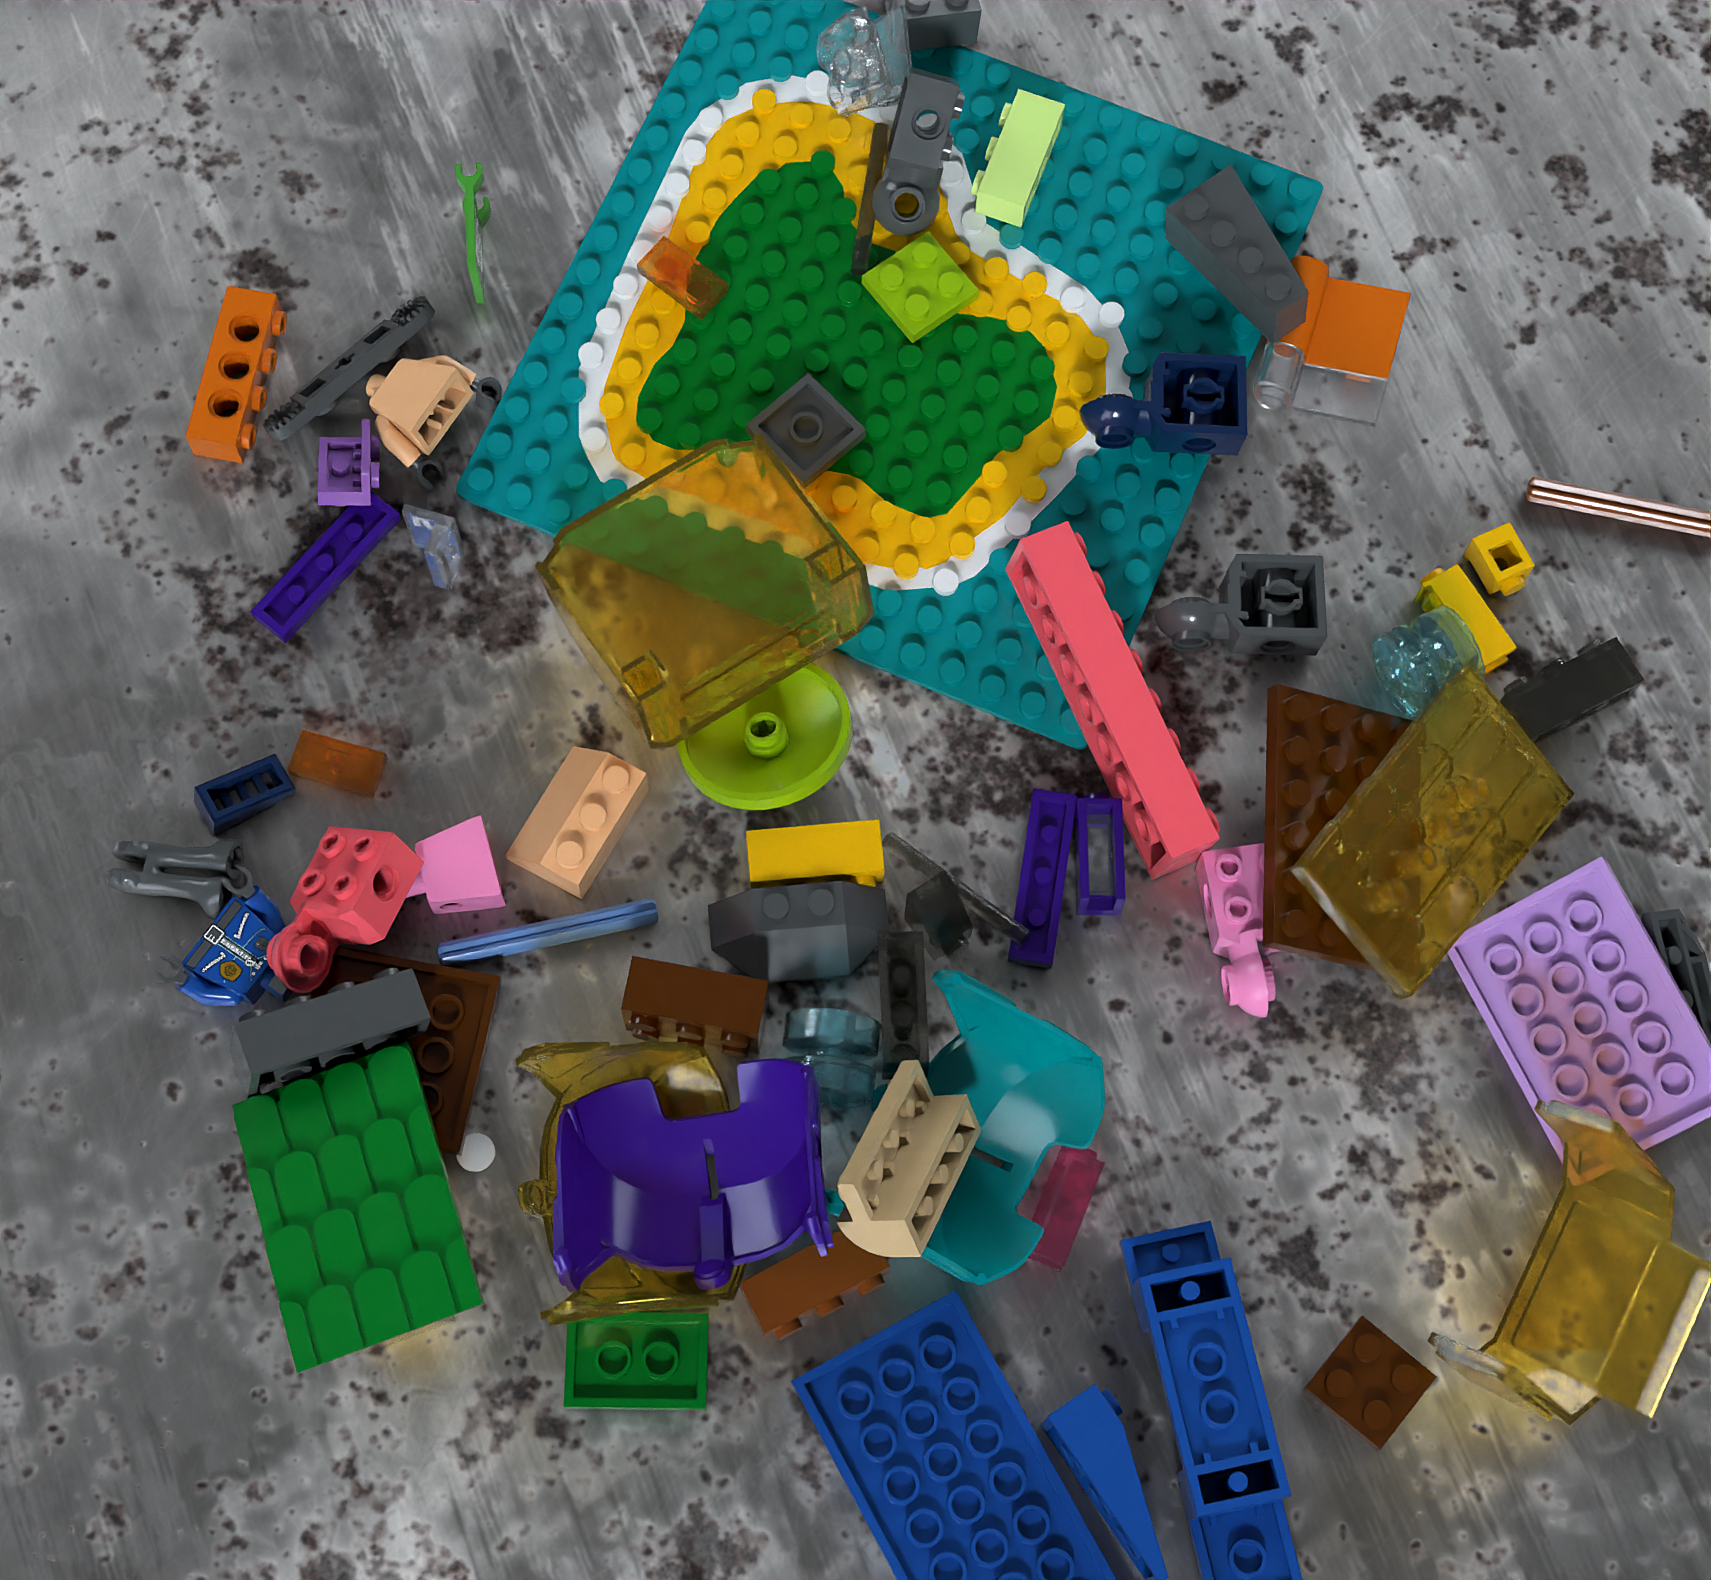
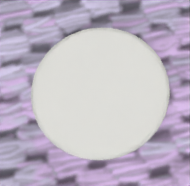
M480 1133L469 1134L465 1139L462 1156L456 1155L464 1169L471 1172H479L489 1167L493 1162L495 1147L489 1137Z

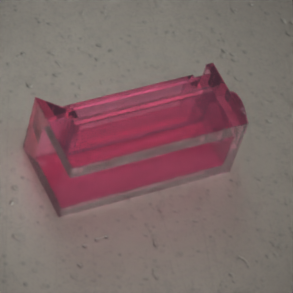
M1061 1146L1031 1220L1044 1228V1233L1028 1259L1058 1272L1062 1271L1105 1162L1096 1159L1097 1153L1089 1148L1075 1149Z

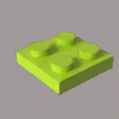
M928 231L862 275L863 286L912 343L970 305L979 296L977 287Z

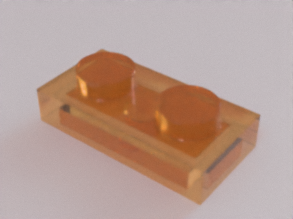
M665 236L637 263L639 274L700 320L728 292L727 282Z
M302 729L287 770L290 775L373 799L388 758L386 753Z

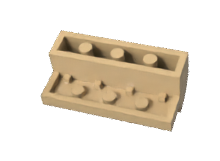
M919 1060L901 1061L837 1183L839 1196L845 1202V1206L836 1222L847 1238L860 1248L885 1257L922 1256L981 1132V1127L967 1094L933 1096Z

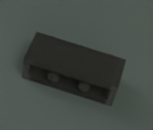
M1617 637L1603 644L1599 639H1596L1580 648L1576 652L1577 657L1567 662L1563 658H1558L1540 670L1542 675L1528 681L1526 676L1518 678L1503 689L1505 694L1495 708L1522 751L1635 693L1643 683L1644 678Z
M923 931L878 932L876 954L882 1080L892 1079L901 1061L919 1060L927 1078L929 1069V1041Z

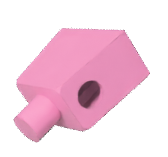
M481 815L468 819L414 845L416 854L424 861V864L406 898L426 893L434 914L493 909L506 906Z

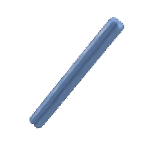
M648 898L442 942L437 945V953L442 966L456 967L652 925L658 922L659 917L654 899Z

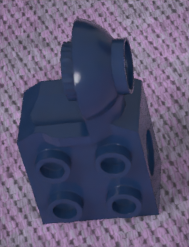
M1161 352L1153 363L1150 375L1144 385L1143 400H1135L1125 394L1103 395L1084 404L1079 409L1080 419L1085 428L1095 436L1096 444L1103 448H1125L1134 442L1133 437H1144L1153 452L1237 456L1248 435L1246 356Z

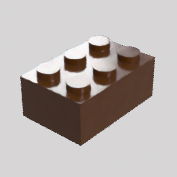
M632 956L621 1006L626 1030L633 1031V1037L644 1041L657 1042L661 1036L677 1039V1045L693 1050H702L704 1045L722 1048L721 1052L731 1057L748 1058L749 1053L759 1055L769 1007L768 980Z

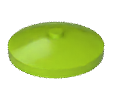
M757 656L724 667L706 679L693 692L686 702L678 721L676 734L677 748L689 779L707 797L720 804L743 810L774 809L790 805L808 797L824 786L836 774L847 757L851 746L853 720L843 689L833 676L823 668L807 660L792 656Z

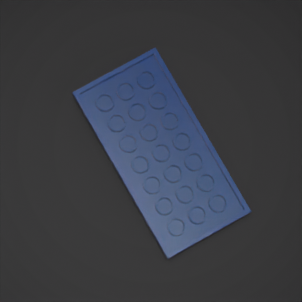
M956 1290L791 1381L896 1580H1117Z

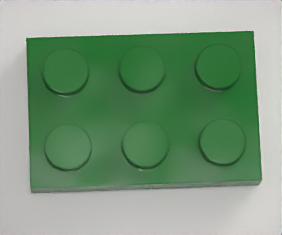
M568 1311L564 1408L707 1411L709 1313Z

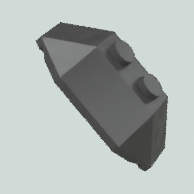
M845 881L749 889L708 905L711 950L720 957H723L746 976L768 980L769 984L850 977L880 942L882 943L889 935L885 889Z
M1680 909L1643 914L1640 919L1711 1043V974L1705 951L1693 931L1684 923V916Z

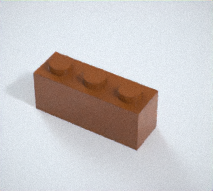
M840 1229L832 1233L834 1247L828 1248V1256H820L815 1243L743 1280L739 1283L740 1290L765 1339L776 1335L778 1340H782L802 1329L803 1326L800 1321L817 1312L819 1318H823L844 1306L842 1298L858 1290L860 1295L864 1296L886 1283L883 1276L889 1274L890 1265L885 1256L876 1255L860 1248L847 1238Z

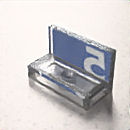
M405 504L402 514L413 546L425 549L424 554L434 585L451 590L465 553L455 518Z

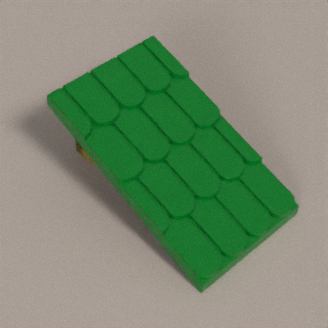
M409 1041L383 1048L378 1052L340 1064L332 1069L296 1080L283 1087L250 1097L232 1105L234 1121L247 1166L246 1171L265 1239L266 1252L280 1301L279 1307L297 1373L307 1371L347 1355L369 1354L454 1322V1315L485 1304Z

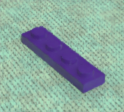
M372 491L371 506L350 505L250 611L253 618L286 643L401 520L399 512Z
M1033 789L1007 962L1052 968L1077 795Z

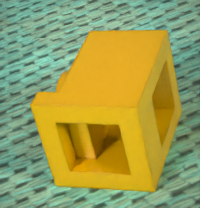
M1510 522L1472 538L1463 554L1466 562L1470 561L1489 595L1501 590L1504 596L1519 591L1527 584L1525 579H1527L1535 566ZM1497 564L1503 568V571H1500Z

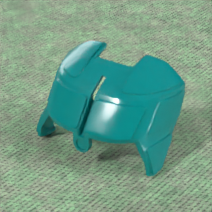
M944 969L935 972L931 980L945 994L960 1034L936 1054L923 1072L933 1096L967 1094L981 1127V1132L973 1148L1004 1162L1001 1168L969 1155L921 1258L963 1282L967 1281L982 1286L1019 1268L1028 1259L1041 1239L1044 1228L1019 1215L1018 1206L1050 1147L1057 1144L1075 1149H1086L1090 1146L1100 1125L1105 1107L1102 1058L1093 1052L1090 1047L1055 1024L1039 1019L1017 1008L1011 999L961 971ZM888 1084L880 1085L873 1091L870 1099L873 1113L885 1094ZM825 1189L829 1213L839 1217L845 1202L841 1200L837 1191Z

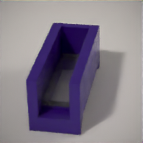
M1104 793L1088 794L1084 798H1077L1074 815L1077 889L1076 915H1121L1126 900L1122 798H1111L1110 795Z

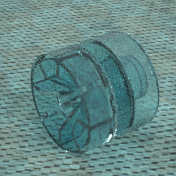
M805 1008L792 1010L785 1015L782 1046L797 1054V1056L785 1059L813 1067L816 1081L819 1083L821 1106L855 1108L871 1105L874 1099L876 1070L860 1061L870 1060L878 1056L881 1024L869 1016L840 1009Z

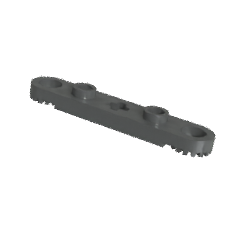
M425 296L415 297L412 301H407V307L404 304L401 305L402 309H397L396 313L392 315L391 320L384 319L290 397L291 402H287L285 406L281 405L280 411L274 410L275 414H270L265 419V423H263V427L274 441L284 440L296 433L316 415L321 416L328 413L337 405V398L380 362L385 363L396 357L402 349L401 345L424 327L435 315L434 308Z

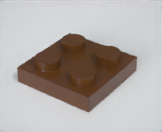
M1362 1315L1303 1390L1373 1449L1379 1451L1437 1376Z

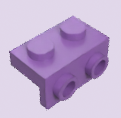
M362 419V437H319L318 505L371 506V488H379V462L371 461L380 460L379 435H371L370 419Z

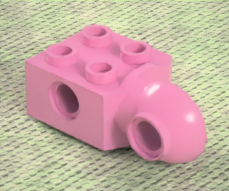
M1264 843L1203 851L1195 871L1212 952L1230 960V965L1222 966L1221 982L1225 1001L1228 1006L1238 1005L1243 1011L1252 1016L1265 1018L1268 1014V1001H1274L1276 991L1273 970L1269 959H1261V956H1267L1272 952H1279L1281 950L1262 946Z

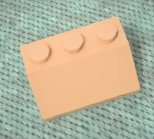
M573 746L509 848L505 858L582 900L649 791L647 773L609 752Z

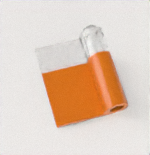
M1295 256L1290 259V262L1308 290L1306 321L1274 344L1268 339L1266 340L1252 388V395L1262 407L1278 410L1284 408L1375 427L1411 293L1330 278L1328 266L1321 260L1310 256Z

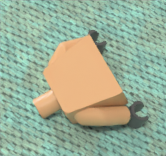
M445 355L420 359L419 361L406 358L401 359L387 377L375 374L368 380L366 386L367 395L371 398L369 406L377 416L375 427L384 446L407 468L412 465L417 470L419 483L426 490L434 489L433 485L423 477L425 472L429 470L436 471L443 479L444 474L441 465L437 461L424 460L420 455L422 453L428 456L431 454L474 392H476L477 404L482 409L492 410L495 408V401L493 398L483 394V392L490 391L497 396H501L502 390L499 381L495 378L487 377L479 380L476 378L477 373Z

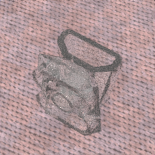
M904 5L888 11L873 21L870 19L866 6L845 12L817 36L816 55L819 65L822 69L827 70L828 73L827 96L831 106L838 110V114L848 117L869 108L897 105L907 67H912Z

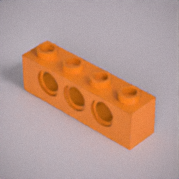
M227 286L185 435L194 455L244 463L247 449H253L257 436V427L254 424L258 411L262 412L264 410L267 400L266 378L268 373L273 374L277 363L276 341L278 336L282 337L287 326V313L282 310L277 294ZM257 334V337L251 341H242L247 335ZM237 372H247L242 378L232 379V376ZM228 409H238L232 416L221 417L222 413Z

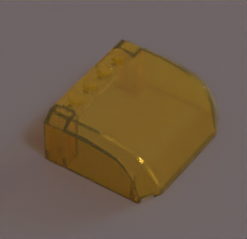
M759 433L753 434V440L728 443L727 438L709 441L561 528L553 539L554 547L543 562L537 561L535 564L546 592L571 637L650 749L675 746L856 636L874 615L865 564Z

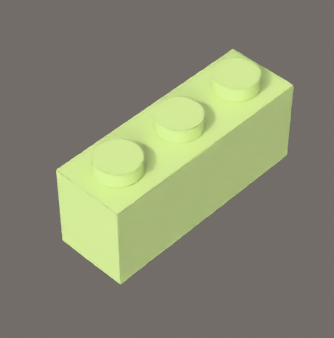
M1020 89L1017 91L1013 104L1005 103L998 126L1003 127L999 138L991 137L985 155V160L989 161L985 172L978 170L973 182L971 194L977 196L976 213L1022 228L1060 132L1065 104Z

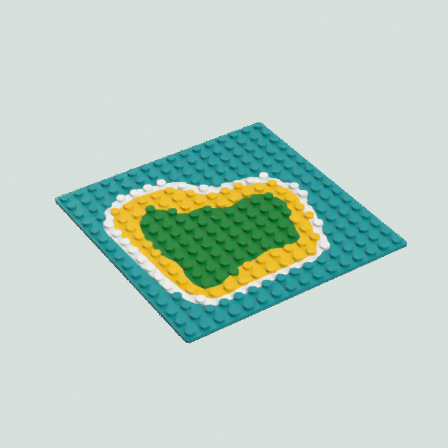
M707 0L456 486V493L460 499L1074 749L1082 750L1088 744L1005 568L1020 539L1068 521L1073 532L1079 533L1084 540L1088 564L1092 572L1097 571L1101 576L1105 586L1104 597L1110 610H1115L1119 614L1124 626L1123 637L1128 647L1130 646L1211 454L1153 452L1144 437H1133L1134 442L1125 448L1108 449L1100 447L1095 442V436L1083 425L1079 409L1084 404L1100 396L1114 393L1125 394L1135 400H1143L1144 385L1150 375L1153 363L1161 352L1246 356L1247 371L1262 333L1165 239L1167 207L1229 165H1232L1290 261L1298 251L1321 197L1323 185L1312 178L962 45L898 53L888 17L844 0ZM909 66L956 79L960 85L959 90L962 91L965 98L959 120L951 118L948 131L952 132L951 136H954L949 159L948 161L940 160V164L943 165V172L938 187L940 195L939 212L934 222L923 232L912 236H899L885 230L876 220L872 209V194L878 181L883 176L886 164V149L907 67ZM1018 89L1065 104L1060 132L1022 228L976 213L977 196L971 194L978 170L985 172L989 161L985 160V155L991 137L999 138L1003 127L998 126L1003 107L1006 102L1013 104ZM933 110L922 111L916 118V124L921 127L932 126L937 119V112ZM911 193L900 194L895 200V208L901 213L912 212L918 204V198ZM928 231L977 287L979 296L970 305L912 343L863 286L862 275ZM809 373L866 429V437L803 490L746 433V424Z

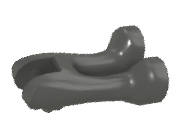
M223 839L207 847H181L136 840L118 842L112 853L113 856L126 862L144 865L143 872L117 868L109 869L107 884L118 890L133 894L190 899L198 902L210 919L215 920L234 896L233 892L223 886L222 877L228 880L237 879L240 876L241 871L235 865L243 867L244 847L240 840ZM172 867L186 868L205 873L211 872L217 876L203 877L164 873V870Z

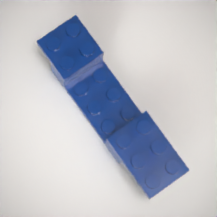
M1211 1220L1122 1239L1119 1244L1141 1334L1150 1333L1183 1470L1176 1473V1478L1201 1580H1302L1282 1501L1291 1496L1231 1257L1220 1258Z

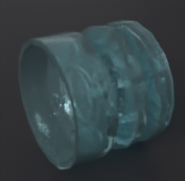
M1445 605L1437 606L1413 618L1410 627L1405 624L1398 625L1391 632H1385L1374 637L1372 641V659L1382 686L1394 705L1410 719L1419 718L1427 714L1429 709L1441 707L1445 697L1450 700L1458 699L1482 687L1485 681V667L1474 636L1462 618L1453 609Z

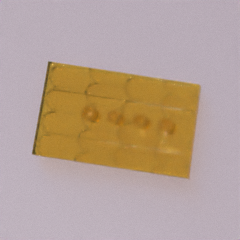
M1470 665L1459 670L1452 679L1444 684L1420 717L1412 721L1371 776L1363 780L1335 818L1327 822L1290 871L1302 885L1306 886V890L1330 918L1334 919V923L1357 950H1361L1363 957L1380 977L1389 983L1388 986L1402 1000L1414 995L1575 793Z

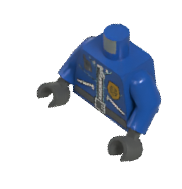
M235 865L243 874V882L239 886L233 887L225 877H222V884L229 891L241 894V899L235 896L231 898L182 962L172 955L160 956L162 960L168 961L171 964L172 972L166 978L161 973L152 971V978L160 983L175 982L177 990L205 1006L234 1007L242 1001L253 1005L259 1000L265 990L281 1001H286L294 991L286 988L281 983L274 970L268 965L266 958L270 940L286 927L279 908L259 886H252L253 879L250 871L240 865Z

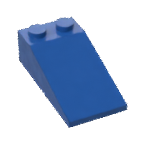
M1093 1384L1048 1415L1040 1427L1144 1580H1166L1169 1577L1125 1429L1118 1418L1123 1411L1108 1389L1101 1392L1097 1385Z

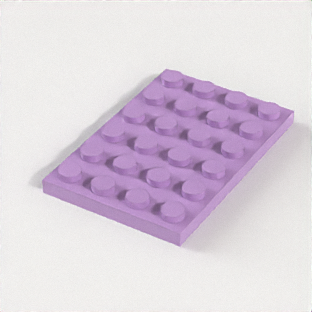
M1601 856L1442 943L1574 1186L1711 1117V1043L1605 857Z

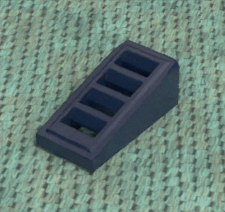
M272 754L195 786L194 803L211 834L215 836L295 793L296 788L277 755ZM266 772H268L276 786L270 790L261 777ZM251 781L258 795L252 797L245 784ZM233 790L236 791L241 800L237 804L234 803L229 794ZM219 799L224 809L218 811L213 801Z

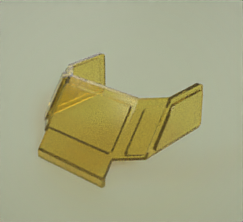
M1538 1100L1534 1108L1535 1112L1564 1141L1562 1187L1494 1337L1478 1350L1434 1332H1431L1428 1342L1437 1349L1436 1355L1468 1381L1550 1422L1551 1418L1571 1425L1602 1398V1395L1652 1419L1711 1286V1262L1703 1260L1670 1243L1672 1238L1675 1188L1662 1175L1660 1168L1620 1123L1556 1100H1551L1550 1103Z

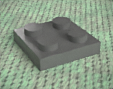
M809 373L746 424V433L803 490L866 437V429Z

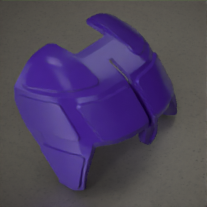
M776 1058L740 1062L737 1067L741 1099L740 1106L735 1110L676 1119L668 1118L663 1112L656 1087L650 1077L613 1083L564 1105L559 1116L555 1151L557 1196L554 1197L553 1263L560 1284L566 1286L569 1292H576L587 1276L614 1255L645 1269L664 1272L694 1271L697 1287L702 1290H712L723 1286L730 1280L734 1266L764 1259L786 1248L800 1237L805 1230L815 1242L820 1256H828V1248H833L834 1243L822 1168L821 1095L813 1067L791 1060ZM714 1154L719 1189L717 1199H712L707 1161V1155Z

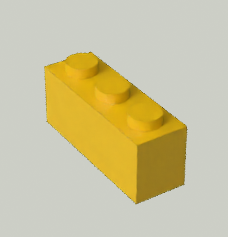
M879 819L746 831L750 889L832 881H845L876 887V883L884 882L885 869Z

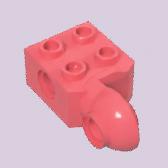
M329 826L326 834L320 840L319 847L305 873L299 879L298 886L289 901L297 913L293 922L284 927L280 933L273 936L267 947L266 958L268 965L274 970L275 975L286 988L296 993H309L319 987L328 976L333 962V955L339 943L371 945L385 939L424 864V861L393 832Z

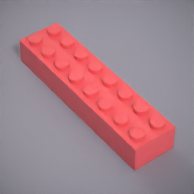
M1066 521L1020 539L1005 570L1112 797L1122 798L1123 820L1151 880L1198 861L1201 853L1208 851L1220 839L1218 835L1219 824L1213 811L1205 808L1199 796L1200 784L1196 774L1192 769L1186 768L1179 754L1181 752V745L1173 729H1167L1160 714L1162 706L1157 693L1153 689H1148L1142 676L1143 666L1139 655L1134 649H1129L1123 637L1124 626L1119 614L1115 610H1110L1104 597L1105 586L1101 576L1097 571L1092 572L1086 559L1087 549L1083 538L1079 533H1074L1069 522Z

